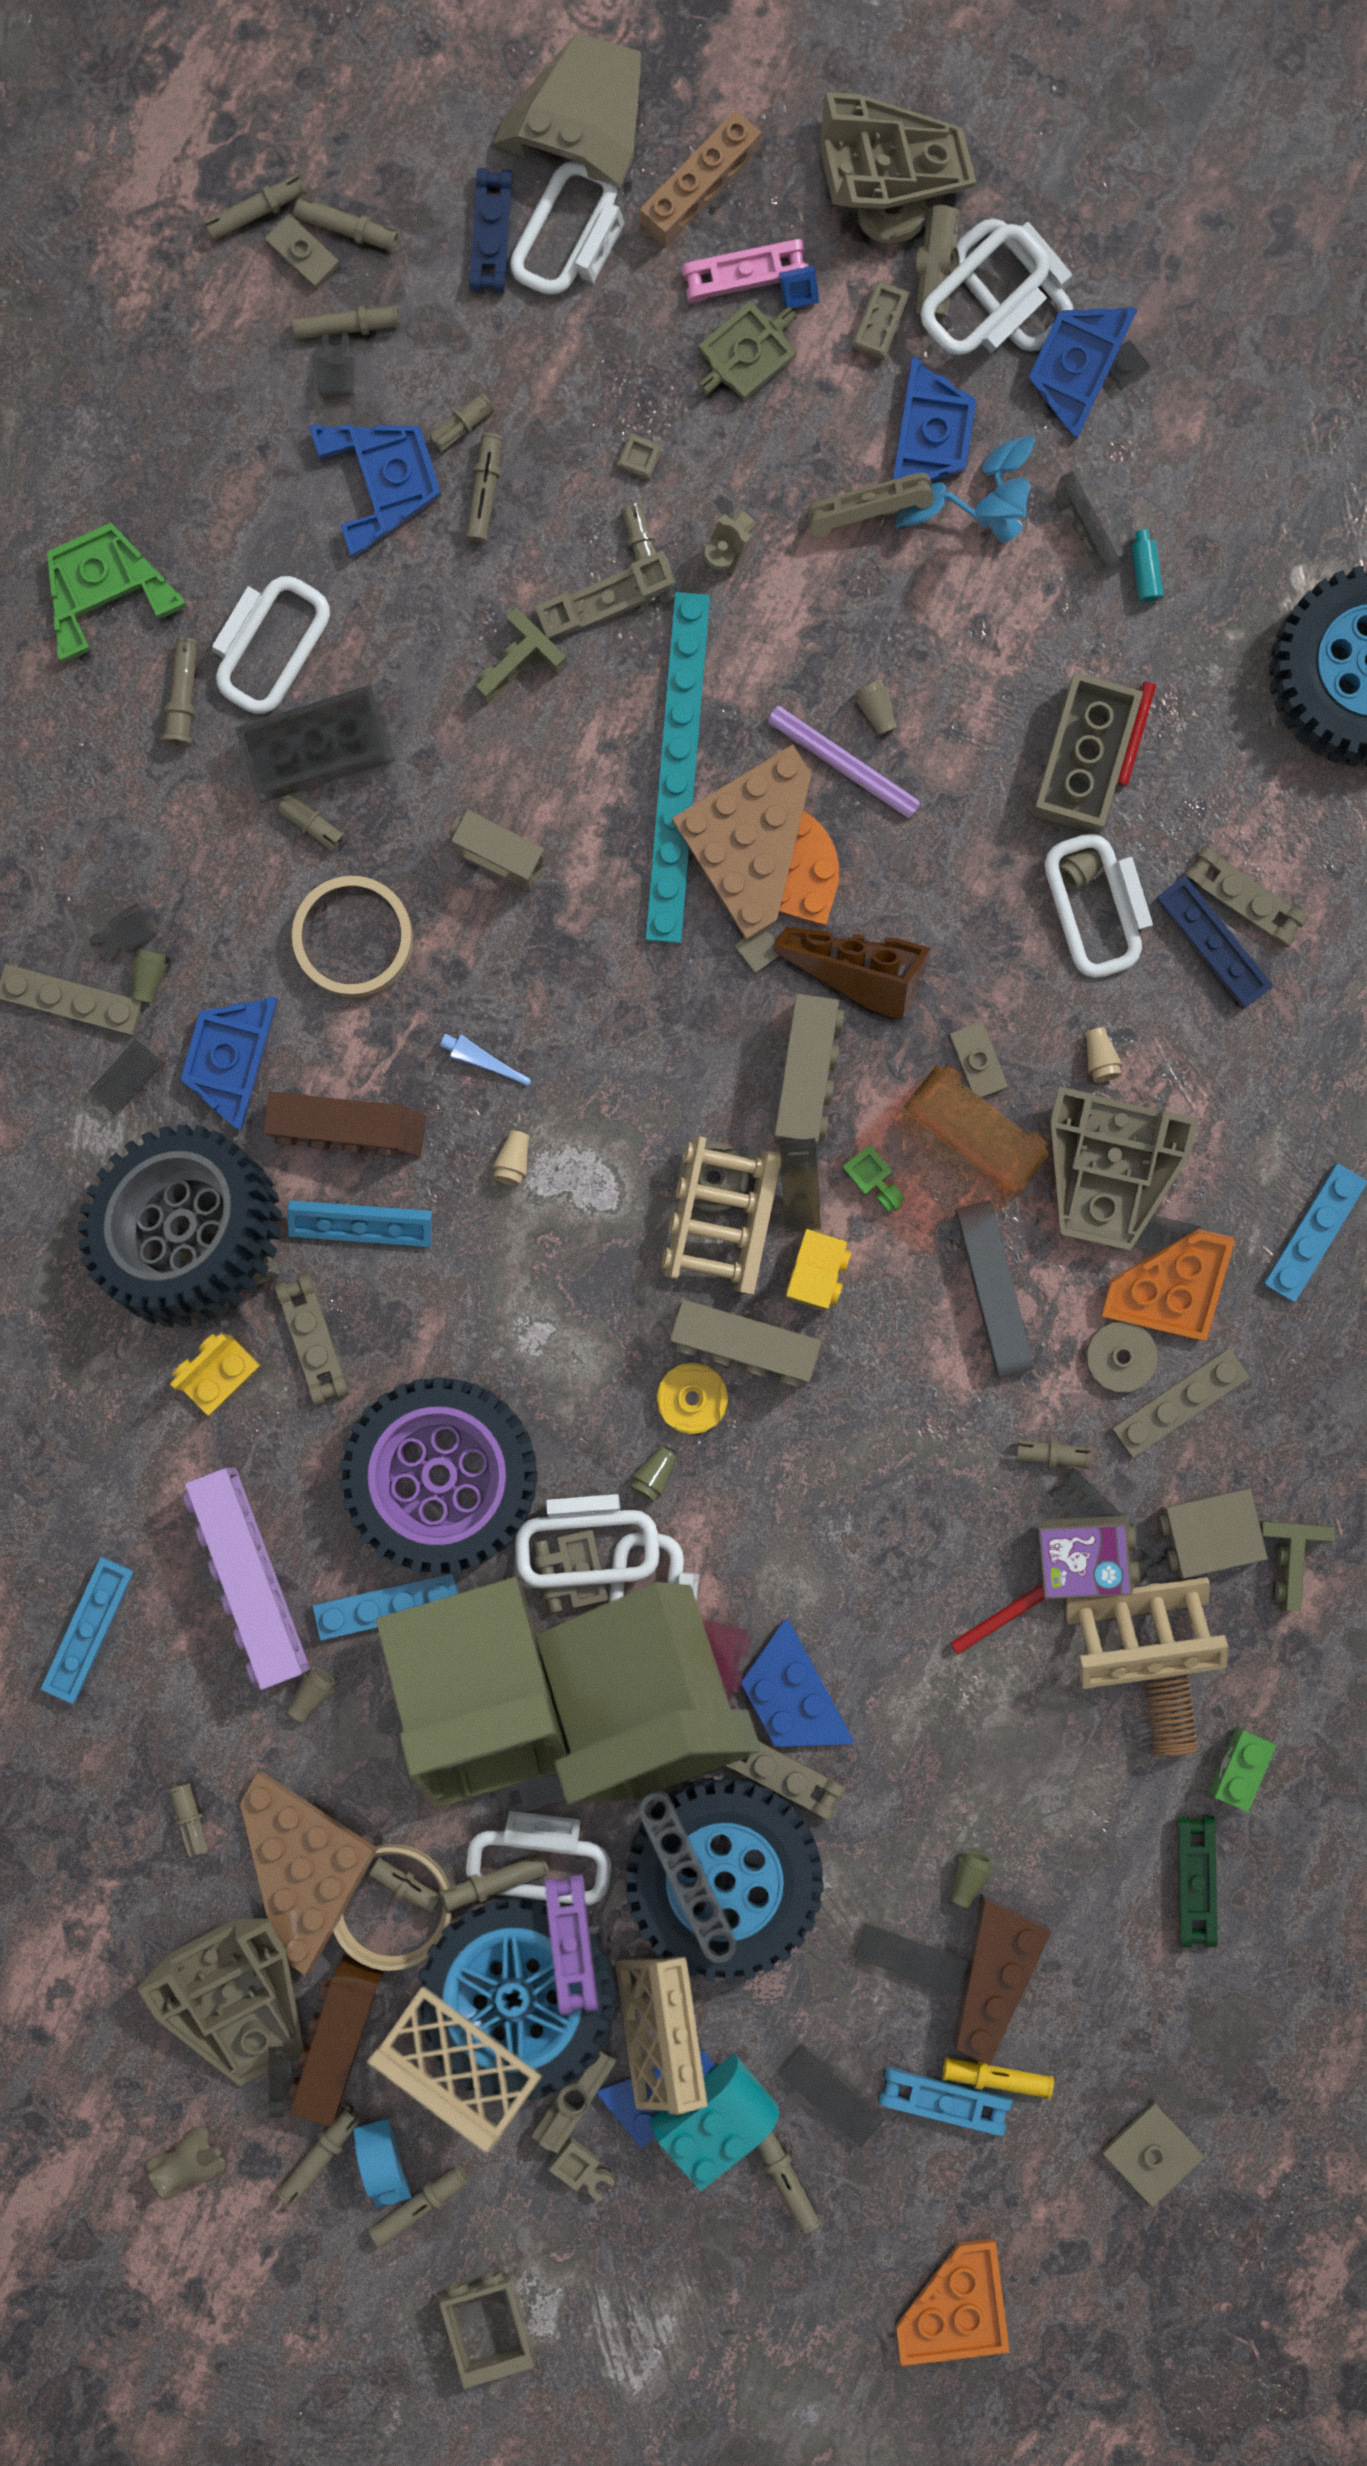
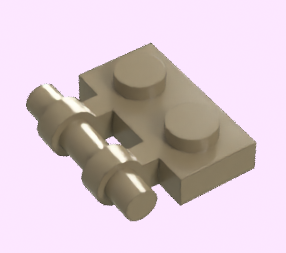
M593 1529L557 1537L560 1551L550 1553L547 1540L533 1543L536 1553L533 1561L535 1568H539L541 1575L555 1574L553 1564L562 1562L565 1573L602 1570ZM605 1584L540 1589L542 1600L546 1599L549 1613L563 1610L560 1596L570 1594L573 1608L608 1600Z

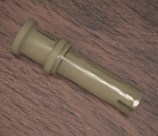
M184 637L176 638L170 702H167L164 706V714L167 715L165 734L161 735L160 740L162 744L179 748L192 746V739L189 737L191 718L195 717L196 712L194 706L191 705L199 641L187 638L186 643L184 642Z

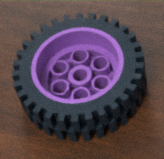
M448 1378L418 1379L408 1384H401L394 1387V1390L389 1393L382 1394L377 1398L378 1401L372 1406H368L362 1412L364 1415L359 1421H355L351 1428L353 1432L350 1438L346 1439L343 1447L345 1454L344 1459H340L339 1469L342 1470V1479L339 1480V1487L344 1493L345 1499L342 1500L344 1509H348L351 1516L349 1521L353 1528H357L362 1534L360 1538L366 1545L370 1544L376 1549L375 1553L382 1558L390 1559L394 1565L410 1568V1571L419 1573L430 1572V1574L454 1573L472 1568L490 1559L505 1548L516 1536L531 1511L530 1508L536 1494L535 1487L538 1471H536L535 1461L537 1460L531 1445V1438L524 1429L522 1421L504 1401L500 1400L490 1391L469 1382ZM444 1429L451 1430L456 1436V1443L450 1450H443L437 1444V1436ZM409 1442H416L422 1448V1456L415 1463L407 1461L403 1454L404 1447ZM471 1452L479 1453L484 1460L483 1468L477 1473L469 1472L464 1465L465 1457ZM439 1464L447 1467L450 1472L449 1481L443 1486L436 1485L431 1479L432 1469ZM404 1477L411 1478L416 1484L415 1494L410 1498L402 1497L397 1490L398 1482ZM463 1488H471L477 1493L478 1500L474 1507L464 1508L460 1505L458 1495ZM431 1500L440 1502L444 1508L443 1516L438 1521H432L425 1515V1506Z

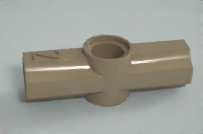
M934 205L932 208H928L924 246L919 248L916 258V269L920 278L916 314L921 317L922 305L926 298L960 265L959 251L956 247L960 211L957 208L946 205ZM950 295L936 308V320L948 317Z
M604 2047L599 2053L601 2055L599 2059L583 2073L580 2079L559 2091L532 2133V2138L547 2150L559 2153L581 2116L587 2112L590 2102L615 2065L617 2058ZM570 2090H578L583 2094L585 2100L579 2105H571L566 2101L564 2095Z

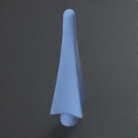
M445 1033L439 1045L452 1052L450 1059L495 1072L524 1085L531 1083L528 1077L503 1064L462 1034L459 1039H456Z

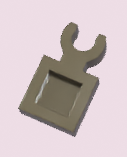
M572 2137L566 2141L559 2153L548 2163V2170L575 2191H578L584 2183L588 2187L590 2196L597 2201L603 2199L602 2192L595 2187L598 2182L605 2181L611 2186L615 2184L611 2172L606 2169H596L600 2164L599 2158Z

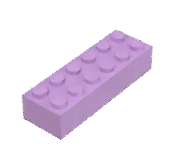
M236 1467L224 1468L185 1483L187 1492L183 1493L185 1504L189 1512H195L200 1525L195 1527L202 1547L208 1546L212 1556V1560L208 1561L209 1569L214 1580H220L225 1594L221 1595V1601L227 1615L233 1614L238 1628L233 1629L234 1636L241 1650L246 1648L250 1662L246 1663V1668L252 1683H258L262 1690L305 1673L311 1668Z

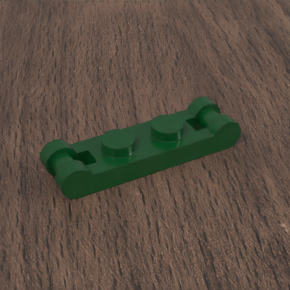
M1177 1816L1179 1947L1191 1948L1192 1944H1204L1205 1948H1216L1218 1944L1215 1818L1214 1816H1202V1820H1190L1189 1816ZM1190 1834H1202L1203 1845H1191ZM1192 1920H1204V1929H1192Z

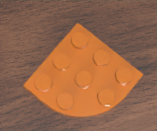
M803 811L779 914L826 927L838 886V857L835 846L826 830L814 817Z

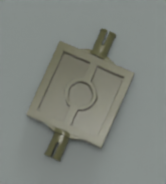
M752 301L748 302L698 345V351L710 363L713 370L702 381L698 382L700 389L708 395L710 391L723 382L730 386L743 401H746L797 357V351L785 339L782 331L793 320L797 319L795 312L787 306L785 310L772 319L763 314Z

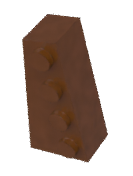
M269 1091L263 1134L275 1137V1144L296 1146L297 1141L308 1142L309 1148L329 1150L330 1145L342 1147L341 1151L363 1154V1150L375 1151V1155L396 1158L397 1154L421 1157L427 1115L401 1105Z

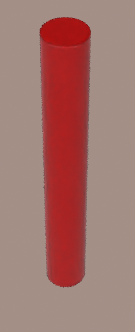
M1142 683L1140 691H1143L1117 785L1127 787L1129 784L1156 689L1154 683Z
M1041 1585L1037 1586L952 1641L950 1644L957 1655L1045 1599L1043 1587Z

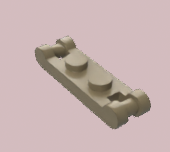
M920 472L814 502L808 509L811 533L815 537L823 538L829 535L832 528L846 524L856 525L865 519L878 515H892L900 509L913 505L921 509L928 508L934 502L931 479L926 473Z
M1203 847L1197 855L1199 860L1195 866L1189 867L1184 874L1193 886L1280 945L1288 948L1295 939L1293 934L1297 928L1303 927L1309 917L1300 909L1289 905L1221 859L1213 850ZM1210 868L1219 873L1213 882L1205 876ZM1277 914L1286 919L1282 927L1272 923Z
M310 1274L301 1275L298 1281L289 1284L286 1281L275 1284V1289L282 1305L314 1405L326 1403L325 1399L336 1395L339 1398L349 1395V1389ZM304 1294L307 1304L295 1307L292 1297ZM330 1372L333 1381L321 1385L318 1376Z
M759 1740L761 1752L749 1756L746 1762L739 1760L727 1765V1767L770 1788L827 1820H830L835 1812L832 1808L837 1798H842L846 1787ZM816 1785L825 1789L820 1801L810 1797Z

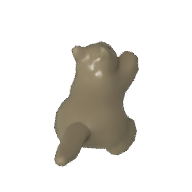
M194 2127L188 2130L175 2150L154 2155L147 2160L146 2168L151 2172L149 2174V2186L158 2192L160 2197L171 2199L190 2183L207 2182L224 2171L225 2160L220 2157L221 2150L210 2147L208 2143L209 2132L205 2128Z

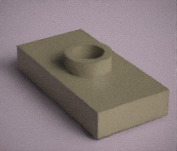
M290 214L265 238L266 243L316 290L340 266L339 260Z
M877 280L852 348L885 360L910 292Z
M983 1021L949 1034L974 1101L1008 1088Z

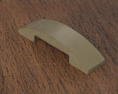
M664 550L631 563L632 568L573 594L565 592L536 605L535 608L546 637L553 639L596 625L629 611L676 585L677 583Z

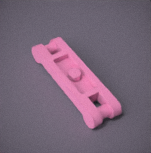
M791 240L683 264L681 266L683 279L687 280L689 287L686 290L688 302L698 303L710 297L780 283L779 272L809 266L804 262L803 254L806 252L803 240ZM780 258H789L791 265L782 267ZM710 273L712 282L702 284L701 276Z

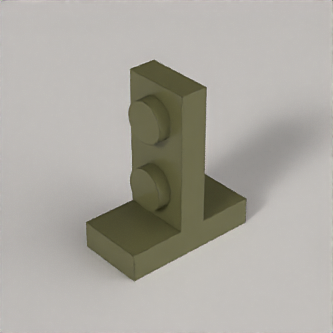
M517 607L506 618L508 626L522 641L520 643L514 641L502 654L504 659L495 668L492 665L487 667L477 679L479 682L476 685L478 695L487 704L537 656L557 675L567 666L566 656Z
M1259 1521L1262 1536L1284 1538V1545H1279L1277 1562L1278 1566H1282V1581L1276 1582L1275 1600L1280 1602V1609L1301 1612L1306 1540L1335 1542V1527Z

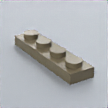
M5 964L0 980V1000L135 1036L144 1005L140 1000Z
M1227 1348L1113 1426L1111 1430L1129 1456L1134 1458L1249 1379L1250 1376L1231 1348Z

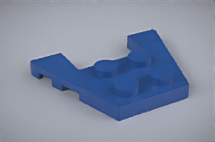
M340 425V427L309 426L320 460L351 450H356L375 514L341 524L351 558L360 555L442 496L420 426L375 425V428L353 427V425Z

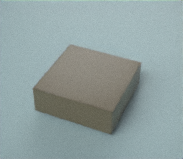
M630 433L617 463V468L650 481L663 446Z
M764 929L748 940L744 937L734 945V948L755 975L781 956L773 951L776 941L767 929Z

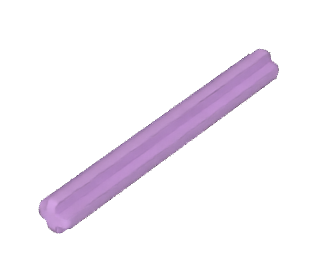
M777 706L770 714L768 723L905 817L911 818L919 807V800L782 707Z

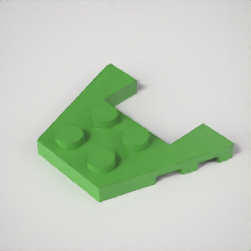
M112 523L47 551L51 596L53 597L55 614L54 626L58 643L57 655L62 664L91 651L77 620L78 616L142 587L158 620L187 607L179 593L166 582L160 573L146 561L141 553Z

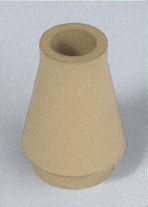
M1101 1027L1087 1031L1085 1036L1087 1040L1088 1075L1093 1076L1095 1083L1107 1082L1122 1075L1120 1068L1123 1064L1107 1035L1106 1028Z
M515 1130L509 1131L508 1138L492 1166V1169L495 1171L493 1175L495 1180L513 1186L521 1185L522 1179L526 1178L528 1142L530 1139L528 1134Z

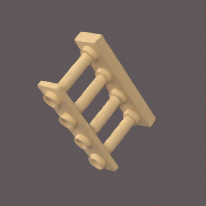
M693 1136L692 1142H687L684 1149L683 1163H687L685 1177H680L677 1184L676 1198H679L680 1202L678 1212H673L670 1218L669 1233L673 1234L670 1248L666 1247L664 1250L661 1267L666 1269V1277L678 1279L680 1269L730 1278V1282L734 1283L733 1290L754 1294L783 1154L761 1151L760 1157L756 1156L755 1159L707 1150L705 1149L706 1138ZM704 1163L752 1173V1177L756 1178L753 1192L749 1191L748 1194L698 1184L701 1164ZM694 1198L744 1208V1211L748 1213L746 1227L742 1226L741 1229H735L690 1219ZM687 1233L737 1243V1246L741 1248L739 1262L735 1261L733 1264L684 1255Z
M1187 1578L1182 1581L1164 1584L1153 1583L1134 1588L1132 1595L1066 1598L1067 1623H1081L1088 1655L1080 1656L1082 1688L1087 1689L1227 1668L1228 1644L1225 1635L1210 1636L1202 1605L1209 1603L1210 1583L1208 1578ZM1188 1608L1196 1639L1175 1642L1166 1611ZM1152 1613L1160 1644L1138 1647L1131 1616ZM1116 1618L1124 1650L1102 1652L1095 1621Z

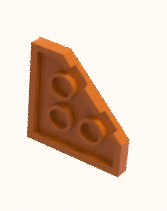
M1198 1229L1113 1277L1108 1285L1101 1311L1102 1317L1207 1341L1235 1243L1234 1237Z
M995 2238L959 2242L895 2326L901 2366L1010 2353Z

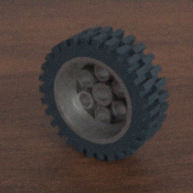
M178 1124L177 1133L169 1126L159 1128L160 1138H157L149 1131L141 1135L143 1145L139 1146L133 1140L124 1145L128 1152L125 1157L122 1158L117 1153L111 1156L109 1160L115 1166L110 1172L101 1168L96 1175L103 1181L100 1187L91 1184L87 1191V1194L94 1199L93 1203L82 1204L80 1212L89 1218L88 1221H78V1232L86 1237L78 1240L79 1250L87 1255L82 1258L84 1266L91 1271L89 1273L91 1279L100 1286L99 1288L137 1317H141L152 1324L158 1322L164 1327L172 1328L174 1322L181 1327H191L192 1318L200 1324L210 1322L209 1311L221 1317L228 1313L224 1305L227 1301H230L236 1307L242 1303L244 1299L239 1292L244 1287L253 1292L258 1286L252 1280L255 1273L257 1272L265 1276L270 1268L263 1262L265 1256L275 1257L277 1248L269 1241L270 1239H280L281 1229L273 1222L282 1220L281 1210L274 1205L280 1202L278 1194L271 1188L274 1184L264 1173V1170L249 1155L218 1131L212 1130L210 1132L204 1126L196 1125L193 1130L187 1124Z

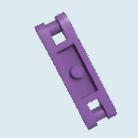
M575 1875L571 1876L570 1880L559 1882L557 1878L545 1879L560 2014H572L574 2009L586 2008L587 2012L598 2010V1996L595 1986L583 1876ZM572 1895L573 1906L560 1908V1896ZM582 1982L583 1993L571 1994L569 1983Z

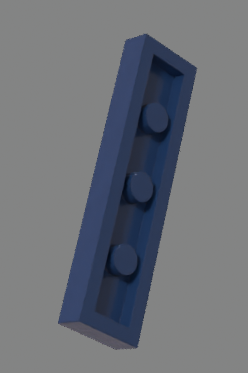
M1185 875L1155 899L1243 1010L1273 987V984Z

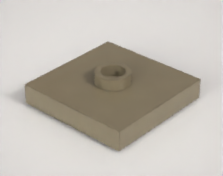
M1154 2101L1101 2150L1103 2155L1152 2208L1205 2158L1201 2151Z

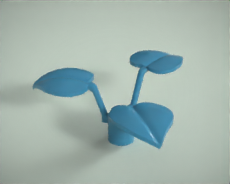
M1033 435L1005 442L988 454L983 462L982 470L985 475L995 474L998 488L995 492H991L989 496L982 499L977 504L975 510L953 493L945 492L946 486L944 483L932 484L934 493L933 504L925 509L918 508L915 505L900 509L895 520L896 530L902 526H913L931 519L942 509L945 501H952L979 521L983 528L989 526L1000 543L1014 539L1023 528L1018 518L1026 517V504L1030 492V483L1024 477L1014 478L1003 483V475L1005 472L1017 470L1027 460L1034 446L1035 439Z

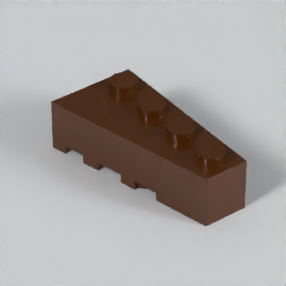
M981 1894L977 1924H975L970 1960L967 1965L966 1980L961 1996L953 2043L956 2050L990 2066L1049 1939L1051 1930L1047 1925Z
M343 1955L332 1981L325 1979L318 2001L324 2002L321 2014L314 2013L308 2031L309 2034L314 2035L311 2046L305 2044L298 2066L303 2067L304 2070L301 2078H294L288 2095L289 2099L294 2100L290 2114L332 2128L352 2071V2062L355 2060L364 2034L362 2030L365 2028L375 2000L373 1996L381 1981L384 1970L365 1966L354 1958Z

